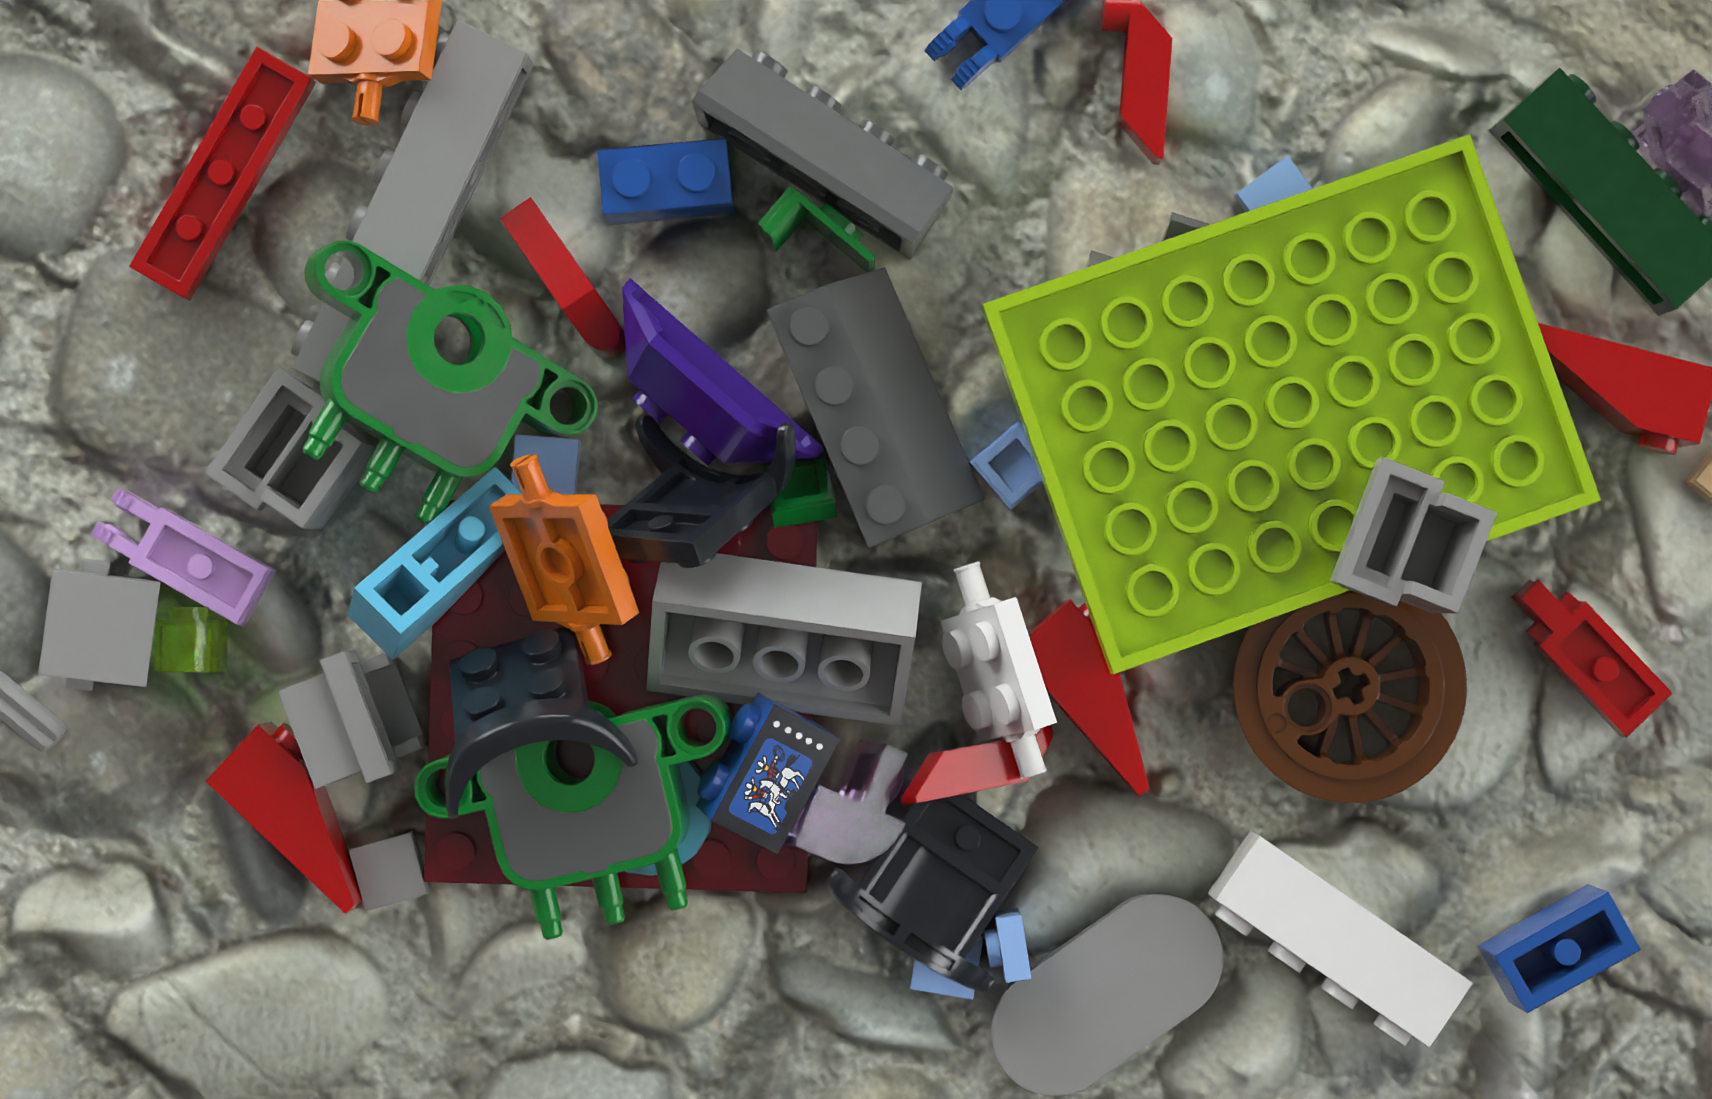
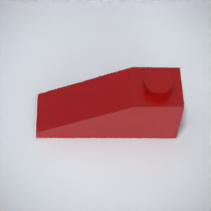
M1538 323L1557 378L1619 432L1638 436V447L1652 452L1676 455L1678 447L1701 443L1712 399V367Z
M1066 599L1028 632L1047 693L1135 794L1141 796L1150 787L1120 672L1110 674L1085 602L1077 607L1071 599Z
M273 722L258 724L205 782L336 906L347 914L357 908L363 901L351 856L326 786L314 788L290 725L282 723L277 727Z

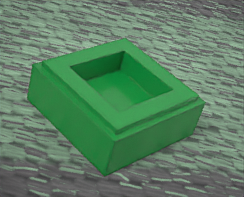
M826 456L818 457L816 460L795 461L793 474L788 485L770 503L774 528L837 517L836 502ZM764 466L763 470H767L769 466Z

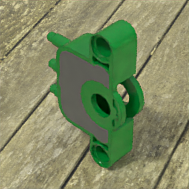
M350 240L333 242L315 250L308 258L304 273L305 282L310 292L319 300L350 319L322 367L319 381L320 393L325 404L308 432L309 437L302 451L314 460L321 459L327 447L333 444L343 424L347 421L380 440L365 465L366 471L359 481L360 486L371 493L378 492L383 481L389 478L402 454L435 472L436 474L421 499L422 504L416 513V518L419 521L428 525L443 512L463 477L478 476L490 470L502 456L521 421L548 435L578 434L588 429L595 420L598 406L593 389L582 379L513 338L511 325L502 306L486 292L468 285L443 286L439 289H433L361 244ZM337 254L345 257L354 269V279L347 290L334 288L325 276V265L331 255ZM446 316L459 320L466 327L470 336L468 353L456 365L446 362L438 354L434 345L436 327ZM559 389L564 390L570 395L573 402L572 415L563 424L557 422L550 412L551 397Z
M697 694L627 711L620 716L616 715L609 707L588 700L589 708L609 719L628 738L636 752L637 765L628 767L613 753L590 744L594 751L595 759L592 772L588 777L577 778L567 774L560 767L556 759L558 740L535 742L509 750L492 759L470 779L460 799L458 815L485 810L498 864L503 874L514 885L529 890L536 922L540 925L544 939L558 938L563 933L560 922L561 911L555 887L592 879L598 906L603 911L605 923L614 925L623 922L625 919L622 906L624 899L617 873L655 864L661 892L665 895L668 908L673 911L687 906L688 901L685 893L687 886L677 847L686 838L690 827V809L678 763L703 758L712 754L729 739L733 715L729 706L721 698L711 694ZM700 708L713 716L716 722V733L712 741L699 742L688 735L685 728V719L691 709ZM450 754L425 765L418 773L414 784L415 797L419 806L427 814L437 818H449L445 797L438 788V777L440 772L446 769Z

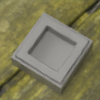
M414 831L349 849L365 911L430 893L428 882H424V867Z

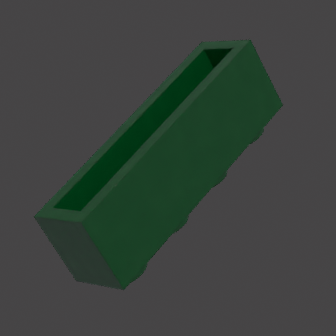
M1558 68L1539 83L1488 131L1658 316L1676 310L1712 278V221L1703 215L1696 216L1680 199L1683 192L1673 177L1660 168L1653 169L1637 152L1640 146L1635 136L1617 121L1610 123L1594 105L1596 102L1595 94L1581 78L1574 74L1567 76L1561 68Z

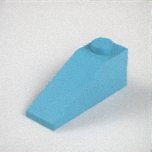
M496 467L490 470L354 587L348 616L392 660L437 622L505 551L489 506L506 494L522 493Z

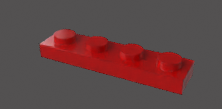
M256 46L129 265L130 268L189 301L192 299L317 83L312 77Z

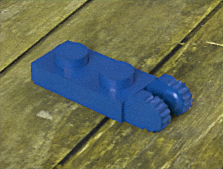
M970 0L958 11V18L944 28L928 44L924 51L935 62L952 51L957 42L969 31L972 32L985 47L979 50L972 58L965 60L956 69V73L951 80L962 90L996 60L1001 63L1068 0Z

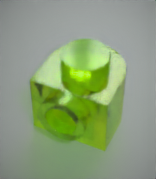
M169 607V619H156L155 671H227L228 620H209V607Z

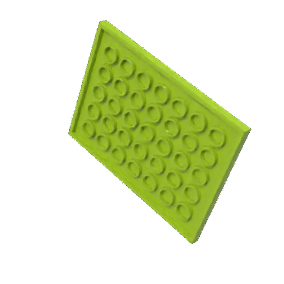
M1470 134L981 305L984 319L1110 674L1128 670L1349 591L1329 581L1377 458L1385 457L1443 480L1445 483L1441 494L1449 493L1497 512L1487 541L1601 501Z

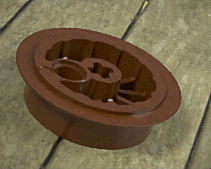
M1351 590L1251 625L1241 643L1235 663V708L1242 731L1253 752L1276 777L1287 785L1314 798L1331 802L1363 803L1376 801L1400 793L1416 784L1428 775L1448 752L1461 726L1466 706L1467 675L1465 662L1457 638L1441 613L1431 614L1399 601L1397 606H1389ZM1341 609L1356 610L1360 613L1346 655L1343 651L1336 616ZM1319 614H1322L1331 653L1329 659L1302 629L1306 621ZM1374 618H1378L1393 629V634L1363 660L1361 653ZM1291 635L1317 663L1318 667L1316 670L1280 658V651ZM1404 642L1413 658V666L1377 673L1374 666L1400 643ZM1275 668L1300 676L1285 682L1273 694V674ZM1339 671L1346 675H1357L1359 677L1360 683L1352 688V693L1355 697L1352 701L1348 697L1334 696L1332 688L1340 684ZM1417 677V697L1414 704L1380 693V683ZM1306 688L1317 699L1318 716L1307 725H1298L1289 716L1288 702L1296 691ZM1376 702L1410 713V719L1399 736H1396L1371 708ZM1360 714L1386 742L1384 749L1368 757L1364 754L1357 716ZM1343 716L1351 759L1349 761H1333L1329 758L1328 752L1339 719ZM1321 732L1313 754H1310L1298 745L1297 739L1301 735H1314Z

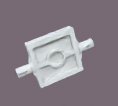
M980 561L953 569L966 606L962 608L959 615L940 622L944 632L942 647L945 657L950 666L956 669L964 693L962 709L965 719L970 727L976 731L979 742L995 738H1001L1006 740V742H1010L1021 779L1047 771V768L1044 765L1035 734L1038 733L1040 728L1057 723L1017 598L1014 597L1005 601H1000L994 597L990 598L980 568Z

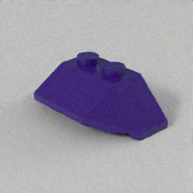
M631 278L622 287L627 376L639 389L632 400L659 424L669 415L681 425L687 433L681 438L680 442L701 461L709 466L717 457L727 467L771 464L776 450L777 431L784 422L792 423L794 426L796 461L816 460L825 452L821 444Z

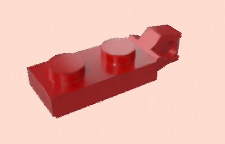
M1531 579L1511 596L1527 616L1534 621L1525 631L1535 642L1533 645L1619 736L1627 738L1672 695L1670 689L1586 601H1578L1570 592H1565L1557 599L1540 580L1531 581Z

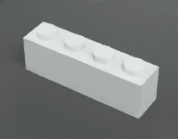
M1252 831L1248 833L1208 892L1210 896L1221 903V906L1215 913L1216 916L1245 936L1249 934L1253 927L1262 931L1274 940L1267 951L1299 973L1306 963L1327 976L1320 986L1322 989L1351 1009L1355 1007L1359 999L1380 1013L1373 1024L1405 1046L1411 1037L1414 1036L1430 1047L1473 984L1467 978Z

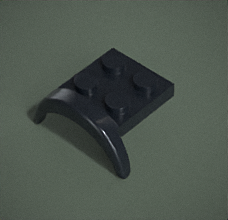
M642 415L638 417L635 428L639 440L662 474L607 520L619 558L627 559L630 563L635 564L649 561L676 563L683 568L699 567L710 562L725 543L738 532L748 528L753 522L752 519L776 499L788 485L796 461V439L793 424L784 422L779 426L775 455L767 470L751 475H735L720 472L701 464L678 448L665 435L651 416Z
M561 627L554 630H539L526 638L492 648H478L462 657L449 660L455 745L449 756L445 773V800L450 819L459 817L458 806L461 795L475 773L492 759L523 745L550 740L578 741L598 746L613 753L628 767L638 764L636 752L623 732L609 719L589 708L581 648L575 632L571 631L570 628Z
M955 795L912 803L858 884L840 868L834 869L827 879V883L835 898L851 914L896 948L957 984L969 989L986 992L993 985L995 976L987 970L965 960V958L1039 847L964 795Z

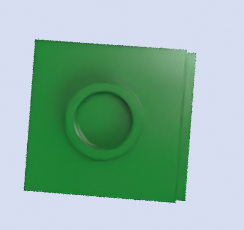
M790 186L758 223L761 237L765 240V243L775 251H778L802 221L805 220L864 271L870 272L875 269V255L859 243L863 238V234L847 218L827 203H824L819 209L799 191L792 189Z

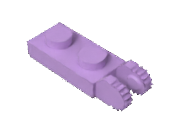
M118 487L111 498L112 502L116 503L117 507L132 516H138L150 523V526L140 543L127 536L123 530L109 523L98 522L91 535L129 557V564L233 623L245 626L276 570L171 510L162 507L158 508L137 495Z

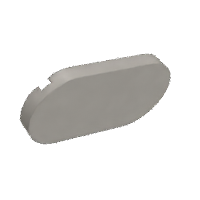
M1140 894L1119 904L1030 967L1032 979L1010 982L1002 991L994 1009L991 1027L992 1046L1002 1069L1021 1087L1044 1096L1071 1095L1097 1082L1193 1014L1209 1000L1219 983L1223 969V949L1215 926L1196 905L1170 894Z

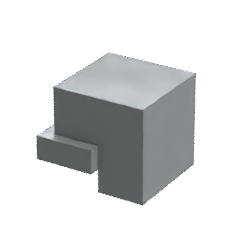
M278 367L204 473L256 510L263 511L268 504L299 527L322 531L366 469L365 465L375 450L376 445L346 424H343L333 444L327 447L321 459L314 460L305 455L302 448L309 437L308 432L322 410L325 401L321 394L285 369Z
M1377 458L1329 582L1389 606H1397L1399 601L1431 614L1459 613L1497 512L1449 493L1441 494L1445 483L1443 480L1388 458Z
M83 559L81 572L53 569L38 675L67 678L65 688L92 691L94 681L146 687L161 581L109 575L111 562L93 559Z
M356 650L342 651L320 660L324 674L278 691L315 789L361 772L366 783L401 771L398 758L428 747V741L396 658L392 660L386 653L360 661Z

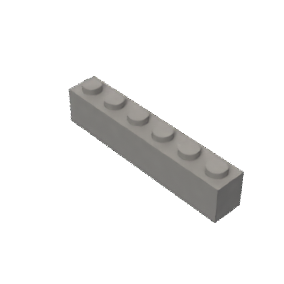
M456 20L450 35L445 32L440 34L436 43L432 80H428L423 92L415 90L409 97L401 116V125L406 126L396 149L388 147L381 156L373 177V181L379 184L369 206L360 205L354 213L347 229V240L361 244L430 286L532 71L534 64L527 52L459 20ZM344 257L341 265L334 262L325 276L334 288L347 290L353 282L354 269L351 263ZM323 302L315 321L306 320L295 337L291 354L297 356V359L292 369L319 381L324 362L350 318Z

